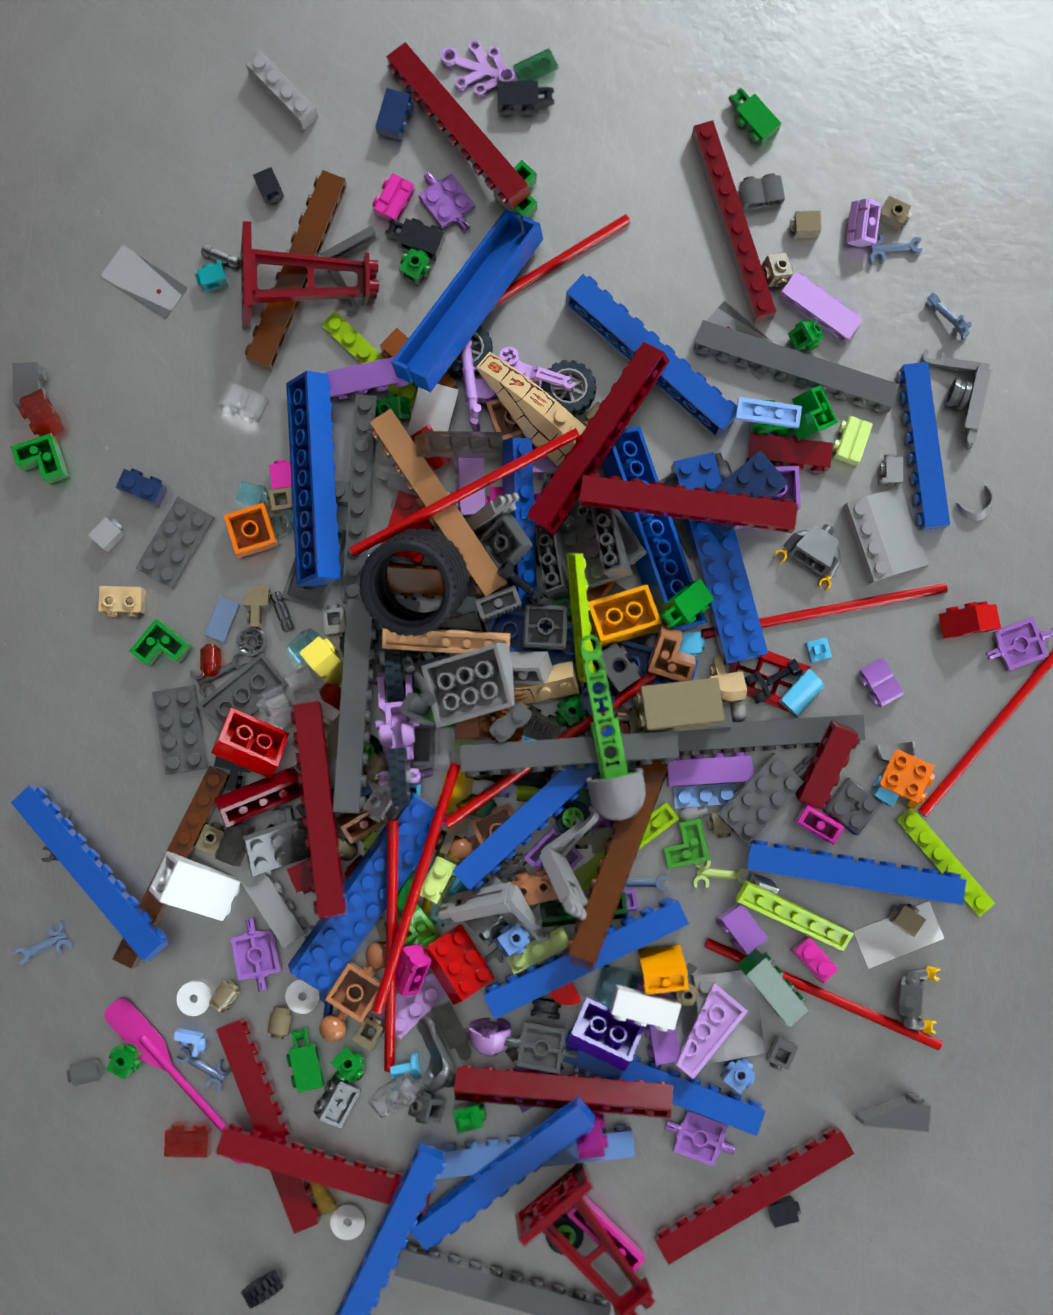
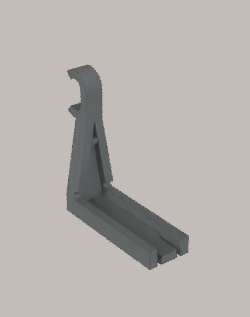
M371 225L320 253V256L340 258L376 238V232ZM328 270L337 287H347L339 271ZM348 298L353 305L351 310H347L348 316L353 315L357 311V303L354 298Z

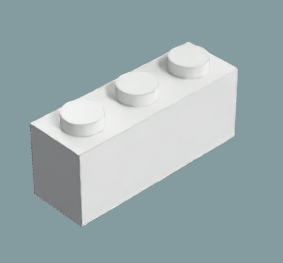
M615 985L609 1010L615 1019L626 1021V1018L635 1020L634 1023L641 1026L651 1024L655 1025V1028L658 1030L668 1031V1029L675 1030L681 1004L675 999L655 994L646 995L644 991Z

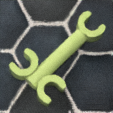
M711 860L706 861L704 866L695 863L697 869L696 877L693 880L694 887H697L698 880L703 879L705 881V888H708L710 882L707 877L735 879L741 884L748 881L740 878L742 872H749L748 869L740 868L738 871L708 869L711 865Z

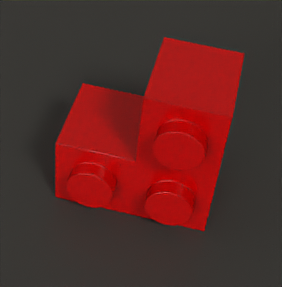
M988 601L964 604L965 608L959 609V606L946 608L945 613L939 614L943 639L1001 629L997 605H988Z

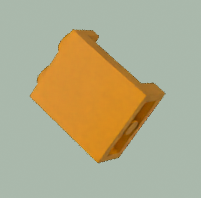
M680 945L638 949L639 967L642 970L646 995L689 990L687 968Z

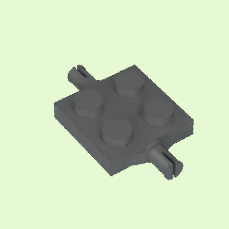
M524 1022L523 1032L519 1039L506 1037V1041L509 1042H505V1046L517 1048V1066L557 1074L560 1072L564 1056L577 1059L579 1050L566 1048L565 1038L567 1029Z

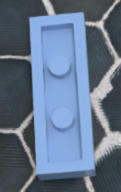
M739 397L735 419L798 429L802 406Z
M736 783L672 787L674 808L725 805L737 793Z

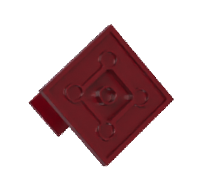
M243 221L241 239L242 329H250L253 304L362 298V306H367L368 299H377V293H379V280H370L376 279L379 269L378 260H370L369 253H365L363 261L252 249L251 221ZM259 264L305 268L307 270L308 286L306 288L259 289L257 286V266ZM325 269L355 272L357 274V285L353 287H315L314 270Z
M576 1163L515 1215L518 1240L525 1247L543 1232L613 1305L615 1315H638L635 1309L640 1304L647 1310L655 1303L649 1280L646 1276L642 1280L585 1200L584 1196L593 1189L587 1166L584 1163ZM573 1205H575L601 1242L588 1256H582L553 1224L555 1220ZM604 1252H608L631 1283V1288L623 1295H618L591 1265Z

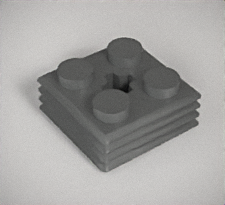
M501 514L479 539L498 569L505 561H509L514 566L532 547L531 541L512 514Z
M526 604L523 646L525 648L564 650L567 638L568 607ZM544 622H548L552 629L543 632V629L539 626L543 625Z
M849 777L841 784L829 803L825 805L823 811L841 823L852 834L859 835L880 808L882 801ZM849 802H856L857 809L850 811Z

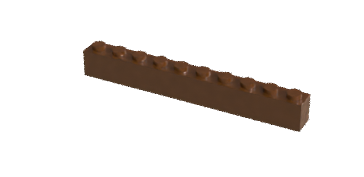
M322 170L320 176L317 175L314 181V192L309 194L307 198V209L305 213L300 215L298 222L300 226L297 232L294 231L291 238V248L286 250V253L319 256L347 188L345 178ZM283 266L276 274L277 282L275 287L271 289L306 288L308 284L307 270L302 267ZM300 301L268 303L267 307L264 306L262 308L260 324L255 326L252 335L254 337L253 341L247 345L245 350L246 359L250 364L272 372Z
M214 766L208 767L167 851L191 859L205 824L209 823L217 807L214 798L222 796L227 787L228 773ZM154 875L139 907L143 912L146 911L153 918L152 923L157 927L168 904L160 902L149 891L155 878ZM122 938L112 959L132 969L137 967L141 958L126 940Z

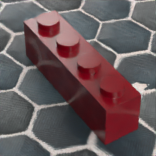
M750 433L747 438L745 462L761 450L775 467L799 466V471L811 469L813 473L821 474L824 471H828L831 467L833 443L805 439L799 441L796 438Z
M831 720L802 779L804 783L795 793L800 802L820 810L829 803L831 791L839 783V774L842 768L847 766L851 750L855 749L858 744L859 735L855 729Z
M294 766L273 774L270 779L267 777L214 798L227 828L299 798L304 792L303 786H299L298 773Z

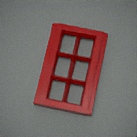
M768 651V654L764 657L756 658L759 659L756 670L736 663L731 665L728 673L737 672L738 669L749 673H754L758 670L760 672L763 662L780 667V671L786 668L787 662L792 659ZM798 662L802 674L806 670L811 669L810 666ZM760 672L762 678L769 677V675ZM779 680L773 685L771 690L772 696L762 702L789 712L778 702L782 697L775 695L779 684L789 688L793 684ZM756 681L746 686L747 697L753 698L763 692L762 689L754 687Z

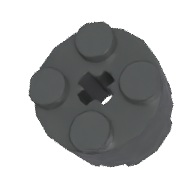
M500 914L464 921L488 947L494 942L495 938L501 935L500 930L508 925Z

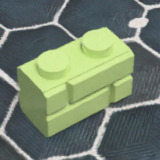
M849 416L846 421L842 420L838 430L841 433L840 439L835 440L832 451L835 452L833 458L857 466L860 463L873 424L853 416Z
M437 856L422 886L420 896L441 906L443 898L447 897L455 881L454 877L456 875L452 870L457 865Z

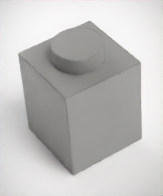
M105 517L88 536L102 549L109 552L125 534L121 531L123 526L114 518L110 521Z

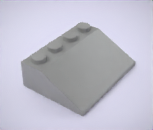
M902 487L855 499L843 506L869 584L929 565Z
M507 643L491 644L421 666L424 680L437 700L431 706L436 728L515 706L512 661Z
M740 969L691 974L692 985L698 991V998L695 1002L696 1019L713 983L718 985L748 1011L707 1063L765 1054L758 991Z

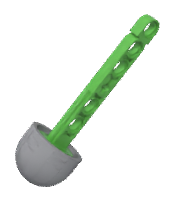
M587 635L581 639L580 649L582 658L585 659L584 670L594 722H591L600 774L591 776L586 781L594 808L605 818L624 820L635 815L644 803L645 782L643 780V771L640 768L627 769L618 718H614L604 661L600 657L602 655L601 644L597 637ZM587 639H594L596 641V648L593 651H587L584 648V643ZM593 660L600 663V670L596 673H592L588 669V664ZM595 682L604 684V691L601 694H595L592 691V686ZM606 696L607 700L602 699L603 705L608 707V710L605 711V715H601L600 712H596V709L600 707L599 701L594 702L593 698ZM603 725L612 727V734L610 736L603 737L600 734V729ZM612 746L616 749V755L613 758L605 757L604 750L606 747Z

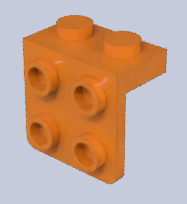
M897 749L889 761L880 781V786L908 799L907 806L915 809L918 804L922 805L927 795L924 793L926 785L930 787L935 777L932 772L935 766Z

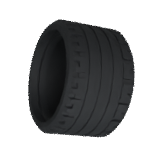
M411 529L393 536L375 548L366 558L365 565L362 566L359 586L365 609L370 613L371 618L375 619L377 624L382 625L381 627L388 629L389 632L397 633V635L418 636L432 632L448 620L460 608L463 600L466 598L469 588L467 585L469 583V571L466 568L467 563L463 559V554H460L459 548L452 541H449L446 536H442L438 532L434 533L429 529ZM395 552H417L431 560L438 568L442 576L444 592L441 604L437 610L425 613L415 612L405 608L393 597L387 583V567L389 560Z

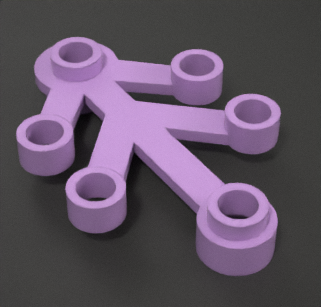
M476 39L470 41L469 51L475 55L478 63L457 56L456 50L452 47H446L441 51V61L444 65L452 66L455 64L475 71L464 77L459 76L456 78L455 86L459 91L465 90L468 84L483 77H493V79L484 84L477 83L474 87L475 95L477 97H484L486 91L497 87V81H506L503 80L504 76L510 77L507 81H516L515 71L505 66L500 56V49L496 46H491L488 49V57L495 62L497 69L489 66L481 50V43ZM476 44L479 47L477 49H473L472 45ZM496 51L498 54L493 56L490 53ZM451 56L453 59L447 61L446 57ZM463 81L465 84L460 86L458 82ZM483 88L484 91L480 93L477 89Z

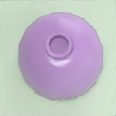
M482 1018L473 1021L469 1027V1039L472 1047L477 1052L484 1054L486 1057H494L508 1047L505 1046V1042H509L506 1041V1037L511 1038V1024L507 1020L497 1018V1022H489L490 1018Z

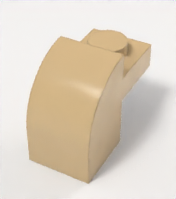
M722 655L715 656L713 658V665H710L711 676L709 678L718 677L721 699L723 701L746 699L747 687L743 671L726 674Z

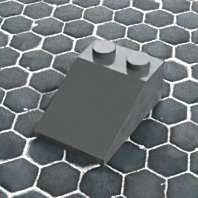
M906 1094V1097L899 1096L856 1113L855 1118L864 1126L929 1132L931 1105L925 1102L924 1098H919L917 1094Z

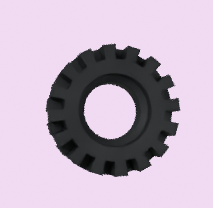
M274 1270L246 1286L241 1291V1294L248 1307L253 1308L276 1295L284 1285Z

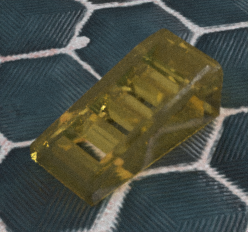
M310 1182L320 1214L325 1215L338 1210L337 1202L326 1186Z

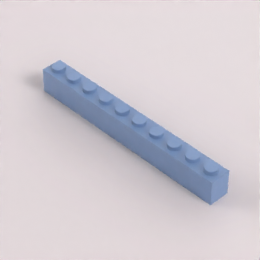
M627 1124L614 1125V1129L603 1127L602 1135H607L608 1148L604 1149V1157L579 1160L577 1141H575L570 1147L565 1146L561 1149L554 1159L545 1161L542 1167L635 1157L632 1129L627 1127ZM520 1136L508 1137L507 1141H499V1139L495 1138L488 1139L486 1143L478 1144L477 1141L465 1142L464 1146H456L455 1143L443 1145V1148H437L436 1150L443 1152L445 1167L441 1174H437L436 1179L475 1174L519 1141Z

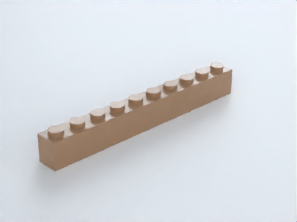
M391 408L370 422L372 429H370L371 434L376 441L378 439L384 444L381 447L387 458L392 456L396 462L392 464L399 475L404 474L407 479L404 483L410 492L415 491L418 495L416 501L421 509L448 495ZM455 504L428 518L433 527H439L441 530L440 535L446 536L449 541H452L459 548L460 554H463V559L467 563L466 568L469 571L468 578H473L476 585L473 587L480 597L494 594L508 586L506 580L496 574L498 568Z

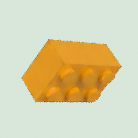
M648 584L589 601V621L592 626L593 635L599 639L601 648L656 632L662 624Z

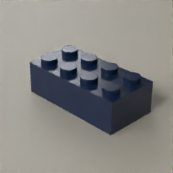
M760 450L711 492L715 493L716 490L727 491L728 495L737 496V493L749 494L751 498H758L759 496L773 498L788 484V481ZM705 522L720 541L738 527Z

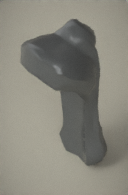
M428 1016L423 1017L418 1021L417 1029L422 1035L431 1055L428 1070L423 1077V1083L429 1092L435 1093L444 1087H454L456 1072L452 1060L437 1032L436 1020Z

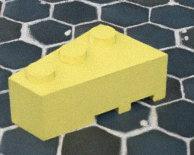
M318 636L299 653L333 690L342 684L343 662L336 655L339 651L327 638L323 640Z

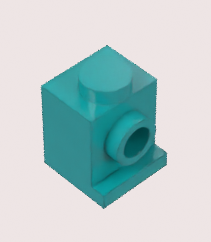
M220 259L216 260V265L206 264L201 269H197L198 273H195V278L198 286L201 285L204 291L229 285Z

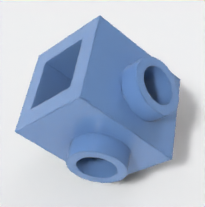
M511 924L506 925L500 930L501 935L493 940L505 958L514 953L516 956L527 949L525 945L530 942L528 939L529 933L519 924L514 926Z
M745 1058L742 1060L734 1059L729 1060L725 1065V1072L721 1079L741 1094L745 1087L749 1088L753 1084L756 1073L752 1070L753 1065Z

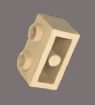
M99 586L98 611L105 613V617H118V614H126L128 618H138L139 614H145L146 589L142 587Z

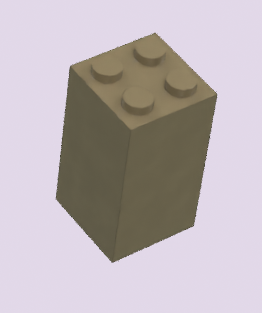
M718 677L641 686L636 693V697L633 698L634 708L639 712V718L636 719L637 729L642 733L682 732L715 728L725 720Z

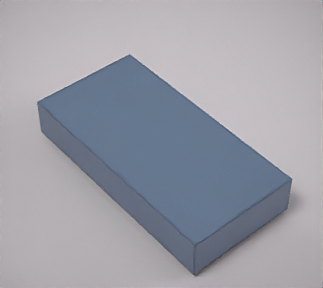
M219 597L204 635L225 643L240 604Z

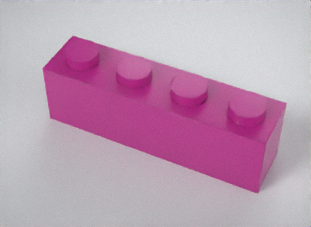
M585 1195L584 1198L636 1271L645 1261L644 1252ZM575 1205L567 1210V1215L599 1246L600 1240Z

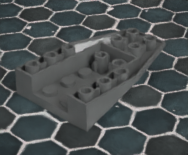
M558 469L544 473L542 490L547 487L554 472ZM579 496L554 535L536 526L535 538L544 591L548 592L554 600L570 596L567 553L583 554L586 561L584 571L588 589L632 575L613 509L579 505Z

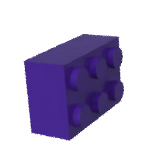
M586 997L566 1044L620 1070L626 1071L632 1061L645 1026L634 1023L635 1020L626 1018V1021L615 1019L609 1007Z

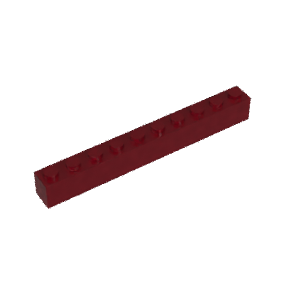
M406 42L386 56L389 63L387 68L393 76L397 75L399 77V82L405 90L409 89L411 91L413 100L417 104H422L428 118H434L440 132L443 133L445 131L453 147L457 146L460 149L459 152L466 162L469 160L473 164L472 168L475 173L485 178V184L490 190L494 189L497 192L496 196L503 205L507 204L512 209L531 195L526 181Z
M711 120L695 125L691 136L753 325L773 319L777 311L714 121Z
M643 342L640 348L635 351L634 357L624 367L621 376L612 385L611 391L605 400L600 403L595 415L588 421L587 427L580 435V438L576 440L571 451L566 454L563 463L554 472L551 481L542 490L537 502L530 508L527 518L535 526L551 535L555 534L580 496L583 475L587 476L588 473H595L669 363L670 360L664 351L646 342Z
M588 473L587 476L583 475L579 505L792 533L795 530L798 504L793 503L790 499L773 501L771 497L767 496L751 498L749 494L737 493V496L728 495V492L723 490H716L713 493L707 492V489L700 487L691 490L685 489L686 487L683 485L664 486L662 482L646 484L640 479L623 481L621 477L609 476L608 479L601 478L599 474Z
M319 701L293 705L294 711L291 712L292 724H296V732H293V739L299 749V753H296L297 766H301L298 781L299 786H303L304 792L300 798L302 808L305 807L306 809L303 823L304 828H308L309 837H306L305 840L307 850L311 851V858H308L309 871H313L314 880L310 881L312 893H316V901L313 902L314 914H318L320 919L347 916L335 812H333V795L322 705Z
M240 1018L217 1028L218 1037L254 1130L263 1132V1136L271 1138L272 1135L284 1139V1143L292 1145L289 1138L291 1134L287 1122H283L281 1114H283L282 1107L274 1099L275 1089L272 1082H268L266 1078L267 1068L265 1063L259 1060V1047L256 1041L253 1042L250 1033H252L249 1022H245L244 1018ZM270 1170L293 1233H298L319 1224L322 1212L319 1204H315L312 1198L314 1196L312 1185L310 1183L307 1184L306 1180Z
M469 1065L457 1067L455 1100L561 1109L579 1096L591 1112L671 1119L673 1085H668L665 1082L654 1084L643 1080L625 1081L621 1078L607 1080L598 1076L584 1078L580 1075L539 1074L536 1071L525 1073L517 1072L514 1069L496 1070L491 1067L478 1069Z
M230 1123L229 1126L224 1125L216 1149L217 1155L388 1205L403 1176L399 1172H396L395 1175L389 1174L387 1169L375 1166V1169L369 1168L367 1163L362 1161L348 1162L346 1157L334 1154L331 1157L325 1155L326 1151L318 1148H313V1151L304 1149L305 1145L298 1142H293L292 1145L284 1143V1139L272 1135L271 1138L263 1136V1132L251 1129L250 1132L242 1130V1126ZM428 1193L426 1197V1206L423 1212H419L418 1214L425 1215L432 1193Z
M834 1127L827 1129L823 1132L824 1136L817 1140L813 1138L804 1144L805 1147L799 1151L797 1149L790 1151L784 1160L780 1162L776 1160L767 1166V1170L762 1173L760 1171L755 1172L749 1177L750 1180L747 1182L735 1184L730 1188V1192L725 1195L723 1193L718 1194L712 1199L713 1202L706 1206L705 1204L698 1206L690 1216H681L675 1221L676 1224L669 1228L666 1226L658 1230L654 1239L668 1265L854 1155L855 1153L842 1131L838 1127L836 1129Z

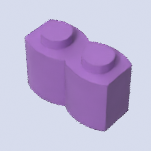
M884 658L859 671V681L863 687L867 686L871 692L869 697L874 705L878 704L879 707H882L904 695L901 686L893 676Z

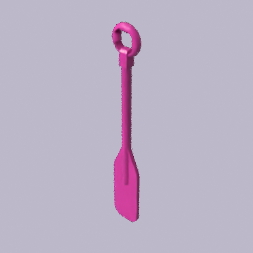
M119 998L113 1002L104 1014L107 1023L125 1043L135 1045L138 1048L137 1050L142 1052L140 1057L142 1061L166 1071L222 1133L223 1127L226 1124L173 1066L163 1037L128 999ZM231 1159V1160H233L235 1163H239V1164H244V1163H245V1162H241V1161H238V1160Z

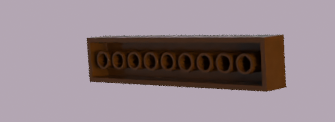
M652 760V764L639 765V761L636 764L635 768H640L643 771L645 800L635 815L624 820H615L612 828L613 839L608 838L604 853L606 857H601L597 867L598 878H593L589 888L591 896L590 898L586 897L588 902L584 906L587 914L584 920L577 919L574 927L575 939L570 938L567 945L566 955H569L570 963L594 971L665 781L669 763H661V760Z

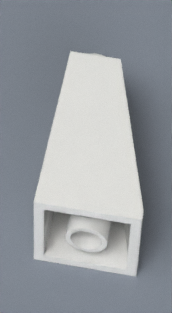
M167 851L149 891L160 902L223 921L231 910V902L234 896H237L239 893L241 882L234 876Z

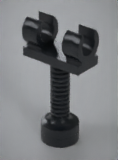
M505 561L499 567L496 574L502 579H511L512 582L525 591L522 597L527 599L530 604L546 605L540 599H543L542 594L547 599H550L548 592L542 591L540 586H530L520 576L515 574L513 571L514 566L509 561Z
M794 658L787 662L786 668L765 679L762 678L759 670L744 679L746 686L758 680L763 690L762 693L753 697L756 704L772 696L768 689L770 684L772 685V683L774 684L789 675L796 677L802 674V670Z

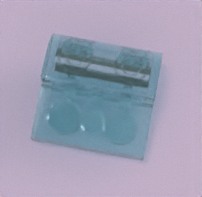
M610 964L603 966L594 1001L610 1007L615 985L637 990L636 984L640 983L639 976H643L642 972Z

